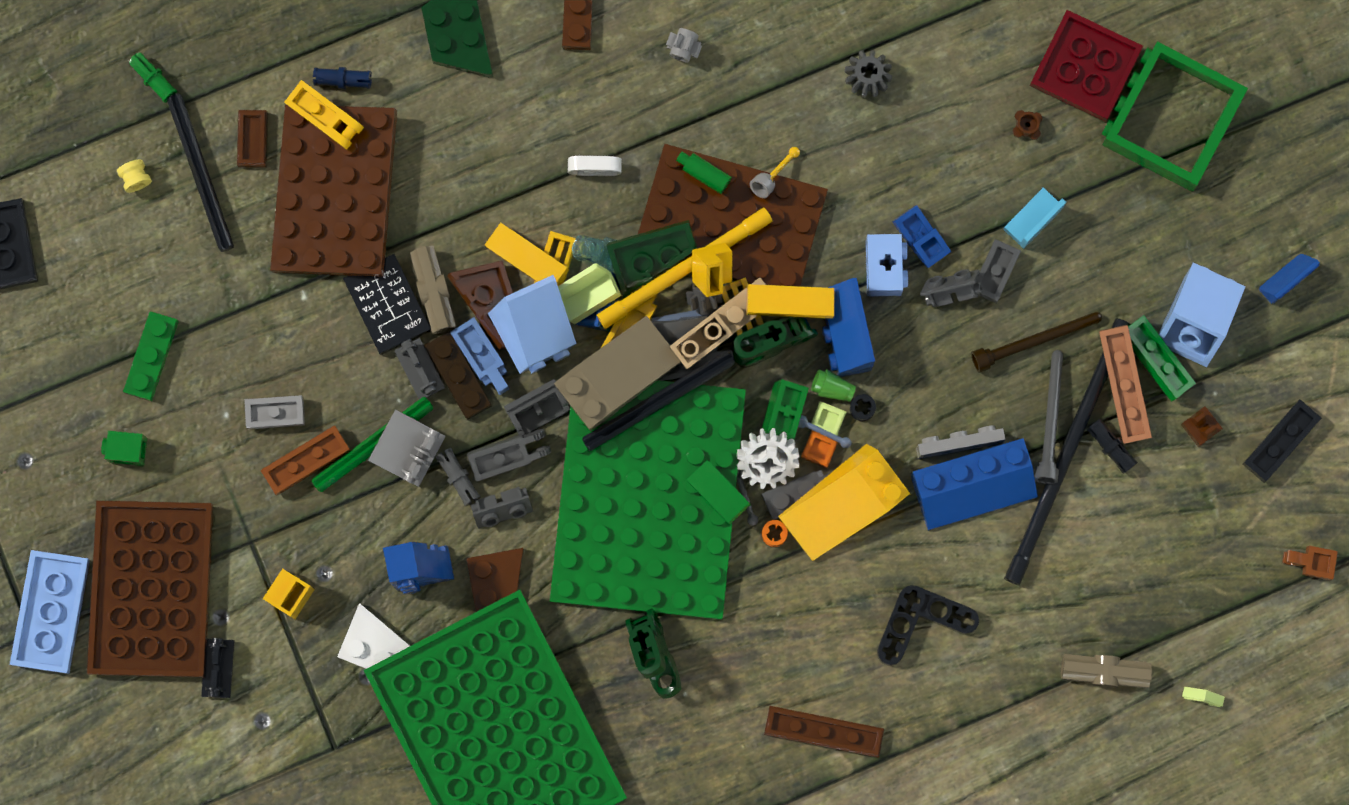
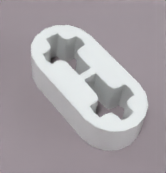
M572 156L568 158V173L571 175L616 176L621 174L622 159L619 157Z

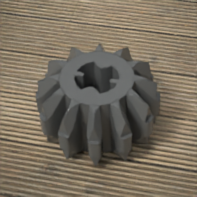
M861 50L858 54L859 59L853 56L850 57L849 62L851 66H846L844 71L850 76L845 79V82L849 85L854 84L851 90L852 93H856L861 89L862 98L867 97L868 91H871L873 97H877L878 89L885 92L888 88L885 82H891L892 75L887 73L891 70L892 66L888 63L883 64L885 61L883 54L875 58V50H871L869 56L866 57L865 52ZM866 70L872 71L871 78L865 77Z

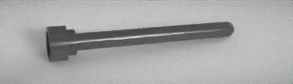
M1055 350L1052 353L1042 462H1039V466L1035 470V481L1043 484L1058 482L1059 470L1056 468V463H1054L1063 364V353L1060 350Z

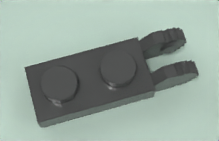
M538 429L523 436L520 434L467 452L476 481L530 464L532 460L550 454L552 451L549 445L538 447L530 452H527L525 444L545 437L544 429Z

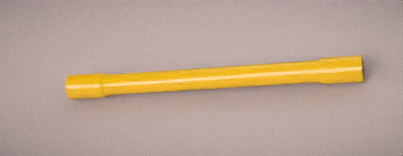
M763 207L744 219L741 224L705 247L725 243L730 248L747 236L761 230L773 222L768 211ZM692 255L623 300L615 302L598 313L596 316L604 329L618 322L630 311L692 272Z

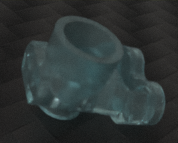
M578 235L572 245V254L578 261L597 263L608 271L613 272L614 268L606 245L616 240L605 237L602 240Z

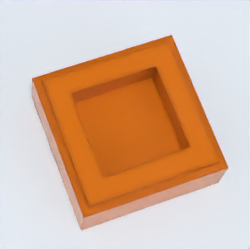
M812 430L801 458L827 469L838 442Z

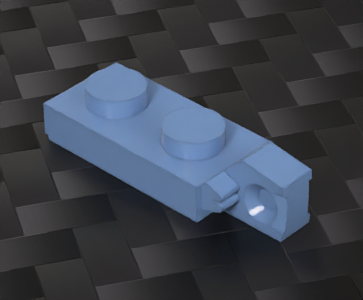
M473 317L451 331L452 337L480 381H483L485 386L492 383L499 395L508 391V385L502 377L507 373L505 365L476 319Z

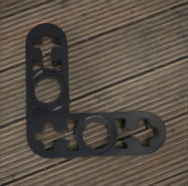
M906 586L897 598L879 643L877 657L881 663L887 666L899 663L905 653L919 617L960 634H970L978 627L979 616L975 610L918 586ZM912 591L917 593L916 598L920 600L919 604L914 603L909 611L915 613L914 618L907 613L897 611L899 606L903 610L905 609L907 599L904 598V594L909 595ZM934 602L945 604L947 612L944 617L936 618L931 614L930 608ZM952 607L958 609L955 615L963 617L966 613L970 614V620L973 621V625H968L964 629L961 627L962 622L953 618L952 624L946 622L952 613ZM902 617L909 622V630L906 633L899 634L895 632L893 621L896 618ZM888 633L897 639L905 640L903 645L897 642L894 651L898 653V657H892L890 660L885 659L886 653L882 652L883 647L888 648L893 640L887 639Z

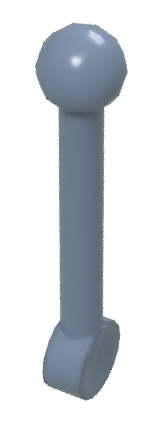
M801 415L799 428L807 427L839 442L843 448L851 446L849 438H841L808 422V419Z

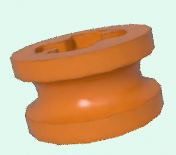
M771 520L764 525L762 539L766 545L778 547L786 541L788 530L783 522ZM775 526V529L779 527L782 530L779 535L780 540L774 541L773 538L771 541L767 537L770 533L769 527Z

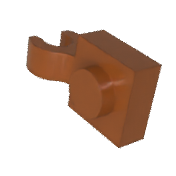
M1307 546L1306 553L1288 550V552L1283 553L1282 563L1303 566L1302 575L1333 580L1338 551L1314 546Z

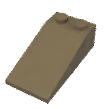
M645 316L557 380L554 385L590 432H592L676 367L681 361L650 319Z

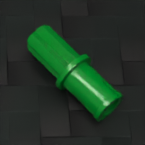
M138 52L131 57L129 61L131 67L143 78L144 85L150 86L164 103H167L169 96L177 94L178 91L163 77L162 70L156 69L142 53Z

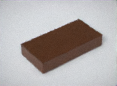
M238 110V167H267V110Z

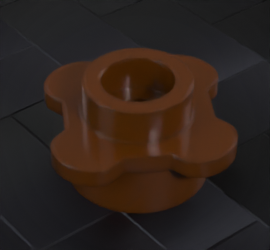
M1017 111L1014 116L1016 119V127L1013 129L1014 136L1017 138L1026 136L1032 140L1038 139L1041 135L1039 126L1043 119L1042 115L1038 112ZM1025 123H1029L1030 127H1026Z

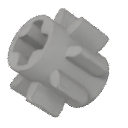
M679 28L677 34L670 32L666 43L667 48L671 49L669 55L685 63H689L691 56L698 58L702 48L701 42L697 41L699 35L684 28Z

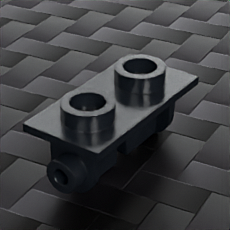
M223 638L207 639L205 677L202 678L201 697L231 698L235 640H224Z

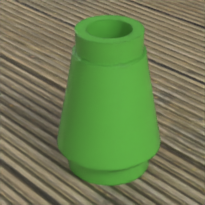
M826 369L825 371H817L811 391L817 393L816 396L850 402L856 386L851 385Z

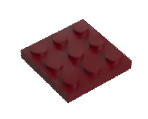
M1066 10L1030 86L1106 122L1143 45Z

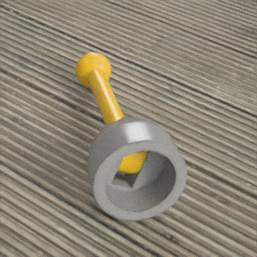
M791 147L789 154L770 174L760 173L751 180L750 188L755 195L760 198H767L775 188L773 178L792 158H797L800 155L799 148Z

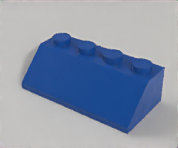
M1024 438L913 471L910 476L927 530L1038 497L1033 466Z

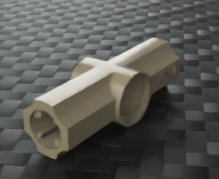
M434 246L417 248L410 252L418 279L416 284L422 305L426 308L433 335L447 333L456 329V322L449 303L451 298L444 274H441Z
M1063 654L1061 662V679L1092 682V685L1104 687H1118V685L1140 688L1150 687L1152 677L1151 663L1120 660V657L1108 655H1094V657L1071 654Z

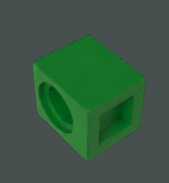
M108 431L107 438H103L101 453L105 455L104 459L109 463L144 466L148 438L139 433Z

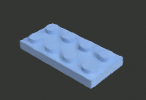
M31 550L10 665L65 674L70 673L90 559Z

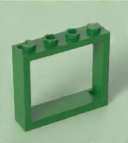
M1157 41L1153 50L1147 47L1141 58L1140 63L1144 64V67L1140 74L1135 71L1127 85V87L1131 88L1128 97L1126 98L1122 95L1114 111L1119 114L1115 121L1109 120L1102 132V135L1106 136L1102 146L1193 192L1248 88ZM1158 58L1230 95L1190 172L1117 135Z

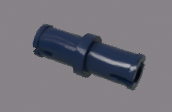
M315 67L313 71V77H316V79H313L314 86H338V89H346V87L371 88L372 79H369V77H372L371 71L347 70L346 67H339V69Z

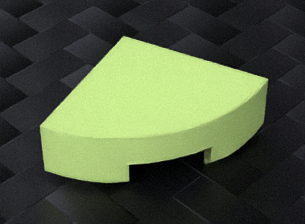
M1184 687L1182 694L1184 699L1194 702H1205L1215 707H1223L1225 698L1208 690Z

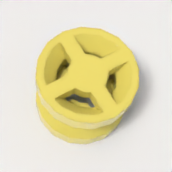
M141 159L125 163L117 169L118 176L123 178L125 182L123 187L127 193L141 190L152 182L150 176L144 171L145 164Z

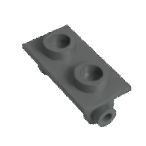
M964 269L956 272L953 276L944 278L942 276H934L925 282L920 294L921 296L925 295L927 305H932L933 307L953 303L952 293L954 292L957 295L958 301L977 298L979 294L983 293L982 284L980 282L976 283L980 271L979 269L974 271Z
M420 338L414 341L411 339L401 343L402 347L394 350L419 399L422 397L427 398L445 389Z
M517 487L501 492L503 502L497 503L495 494L475 500L476 503L471 504V508L478 529L492 527L499 522L511 518H521L527 513L533 512L526 487L522 489Z

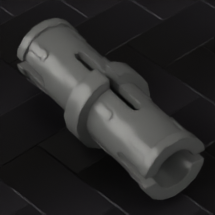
M452 448L446 449L444 452L450 462H447L442 452L436 456V459L449 477L447 481L450 486L453 485L464 506H468L472 502L467 492L470 493L474 501L481 498V496L469 480V472L467 469L462 468Z

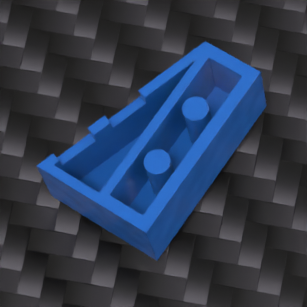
M409 542L383 548L389 582L397 591H401L403 594L419 592L420 586L455 580L448 546L438 547V545L433 544L428 549L427 543Z

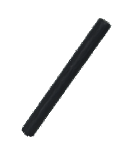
M173 94L167 98V102L214 238L221 252L229 251L234 248V244L181 94Z
M725 351L582 438L583 443L589 451L594 450L735 364L734 357L729 351Z

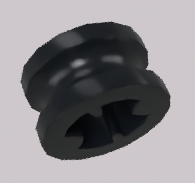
M866 394L857 395L850 404V413L857 421H868L876 411L875 401ZM858 401H862L863 404L869 403L871 408H868L867 412L869 413L867 415H864L863 412H856L855 408H858Z

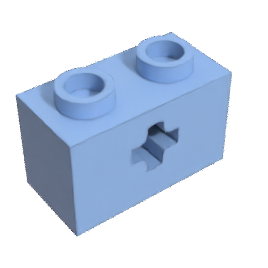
M902 234L867 235V296H901L903 288L908 287V271L903 270L902 260H907V242L902 243ZM884 260H889V265H893L890 271H885V266H883Z

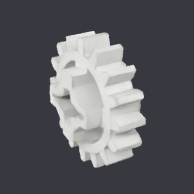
M772 428L770 434H766L764 429H760L759 436L751 432L749 434L750 441L742 440V449L737 450V459H739L737 467L741 470L742 478L749 477V482L752 486L756 482H760L761 489L765 488L766 483H770L773 489L776 488V482L778 481L784 485L787 484L786 476L794 477V468H799L798 448H795L794 439L787 440L786 432H782L779 436L776 435L774 428Z

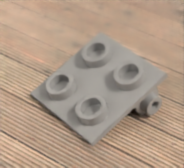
M395 410L368 461L419 487L446 436Z

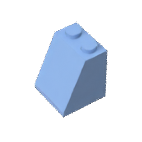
M1192 263L1160 329V337L1172 352L1207 367L1227 335L1246 286L1219 275L1206 267Z
M554 275L504 297L488 313L520 374L527 370H530L531 374L546 367L545 362L554 359L555 362H558L570 355L569 350L576 345Z

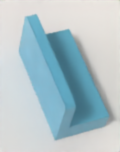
M1042 188L1003 230L1024 249L1064 208L1066 201L1062 198L1058 202L1046 189Z

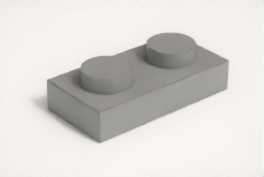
M302 395L244 399L247 429L305 425Z

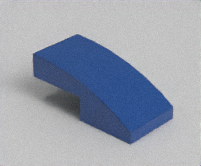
M917 205L892 221L900 234H902V237L927 268L951 252L936 228H932Z

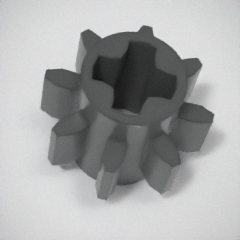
M694 283L692 291L686 292L688 305H691V310H696L700 315L712 314L717 310V303L723 302L722 294L706 297Z

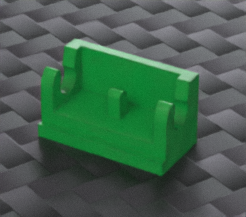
M783 379L774 382L761 429H764L766 434H770V431L774 428L776 435L779 436L782 432H786L787 440L795 439L809 388Z

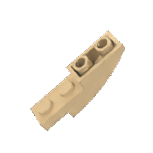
M761 278L752 283L753 285H766ZM747 287L669 346L686 369L757 316L747 315Z

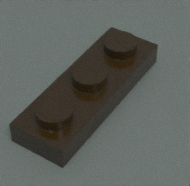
M450 331L425 344L428 353L466 420L492 407Z

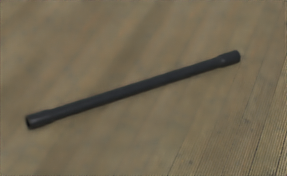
M1116 318L1112 328L1124 325L1129 326L1131 324ZM1103 352L1056 459V468L1059 470L1058 482L1045 485L1017 553L1013 556L1004 577L1006 581L1020 586L1030 563L1032 552L1108 377Z

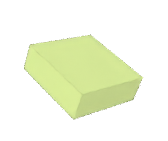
M820 401L811 423L838 435L846 411Z

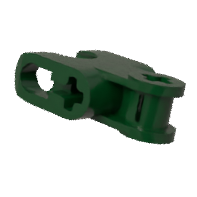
M784 316L779 320L768 321L737 336L734 340L733 356L735 362L740 367H751L780 354L789 347L811 340L818 335L816 329L811 330L806 317ZM751 346L754 350L745 352L742 348Z
M651 608L647 610L646 616L635 621L632 618L626 619L625 623L630 635L629 644L639 672L644 678L650 679L654 690L660 698L667 699L675 696L682 688L675 660L668 651L663 635V627L657 613ZM665 675L672 677V682L668 688H662L660 678Z

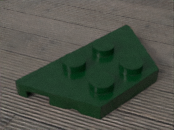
M430 0L421 7L433 64L455 67L457 70L464 72L471 71L483 74L484 77L488 78L493 77L477 0Z

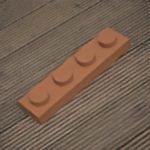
M1128 325L1100 330L1101 344L1123 444L1152 438Z

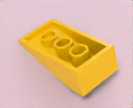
M865 444L778 517L813 561L889 512L906 498L910 492L878 449Z

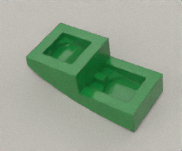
M708 460L687 479L689 484L729 524L751 505Z

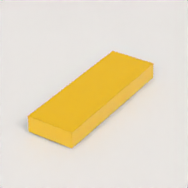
M501 222L484 245L536 282L554 275L557 285H559L569 271L565 265Z
M748 284L747 315L832 319L834 317V288Z

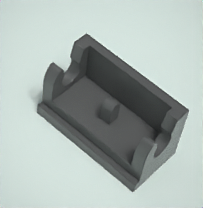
M555 379L504 406L508 417L519 435L522 434L523 436L526 433L535 431L570 411L567 401L554 385Z

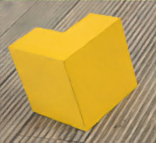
M725 243L692 250V282L706 297L723 294V284L732 282V250Z
M282 568L263 597V600L291 618L296 619L315 589Z

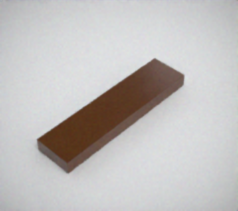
M769 706L764 735L879 758L884 728Z

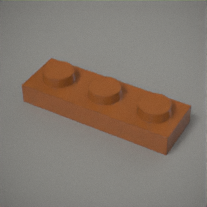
M334 425L266 466L261 472L277 496L351 450Z

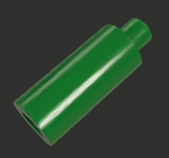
M682 151L676 159L677 162L684 165V172L719 194L725 191L732 179L730 175L695 153L689 156Z

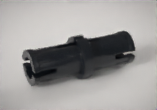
M1102 418L1087 429L1103 448V454H1108L1123 474L1138 463L1123 446V440L1120 437L1117 438L1111 432Z

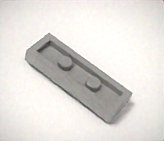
M992 425L979 428L978 433L967 435V431L954 432L950 434L949 439L939 440L938 436L922 439V444L917 445L918 459L1002 444L1005 441L1003 428L996 430L995 426Z

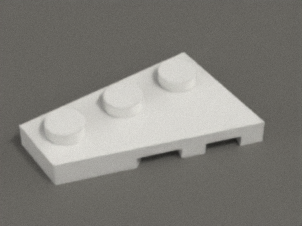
M359 603L337 657L367 669L406 649L410 645Z

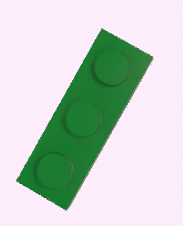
M149 312L123 393L152 402L179 322L177 319Z
M1144 315L1128 326L1133 352L1171 402L1196 384Z

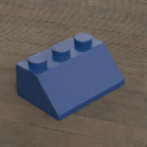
M856 277L828 287L834 288V317L832 319L825 318L826 326L822 327L825 343H830L833 354H828L831 371L836 370L839 377L872 371L875 363Z

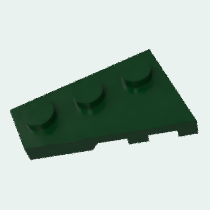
M689 220L607 243L606 247L623 299L641 285L651 281L653 277L665 269L670 268L691 254L693 249H697Z

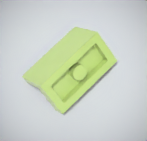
M597 263L558 286L568 319L573 324H577L622 296L612 273Z

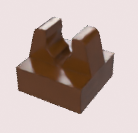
M1206 406L1181 424L1198 447L1223 429Z

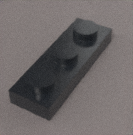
M1299 399L1242 465L1265 483L1322 418Z

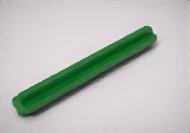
M422 397L402 413L419 421L433 410V406L426 397ZM387 424L314 477L312 483L319 492H323L369 458Z

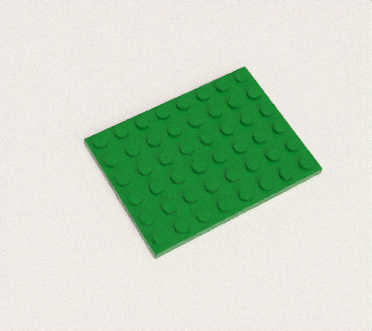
M656 381L597 428L674 382ZM700 385L592 451L586 448L582 440L584 436L591 432L570 406L550 602L645 612L653 608L656 613L723 620L732 523L729 524L689 484L687 479L708 460L736 488L737 464L739 462L737 450L740 449L746 389Z
M521 590L496 601L364 670L432 805H615L627 799Z

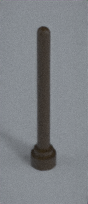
M1094 312L991 351L989 348L971 351L972 361L978 373L989 370L990 366L994 365L995 361L1097 324L1101 322L1102 315L1099 312Z

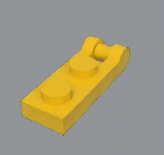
M302 80L284 102L346 150L352 144L350 140L356 133L360 134L364 128L359 122ZM343 122L347 127L340 134L336 129Z

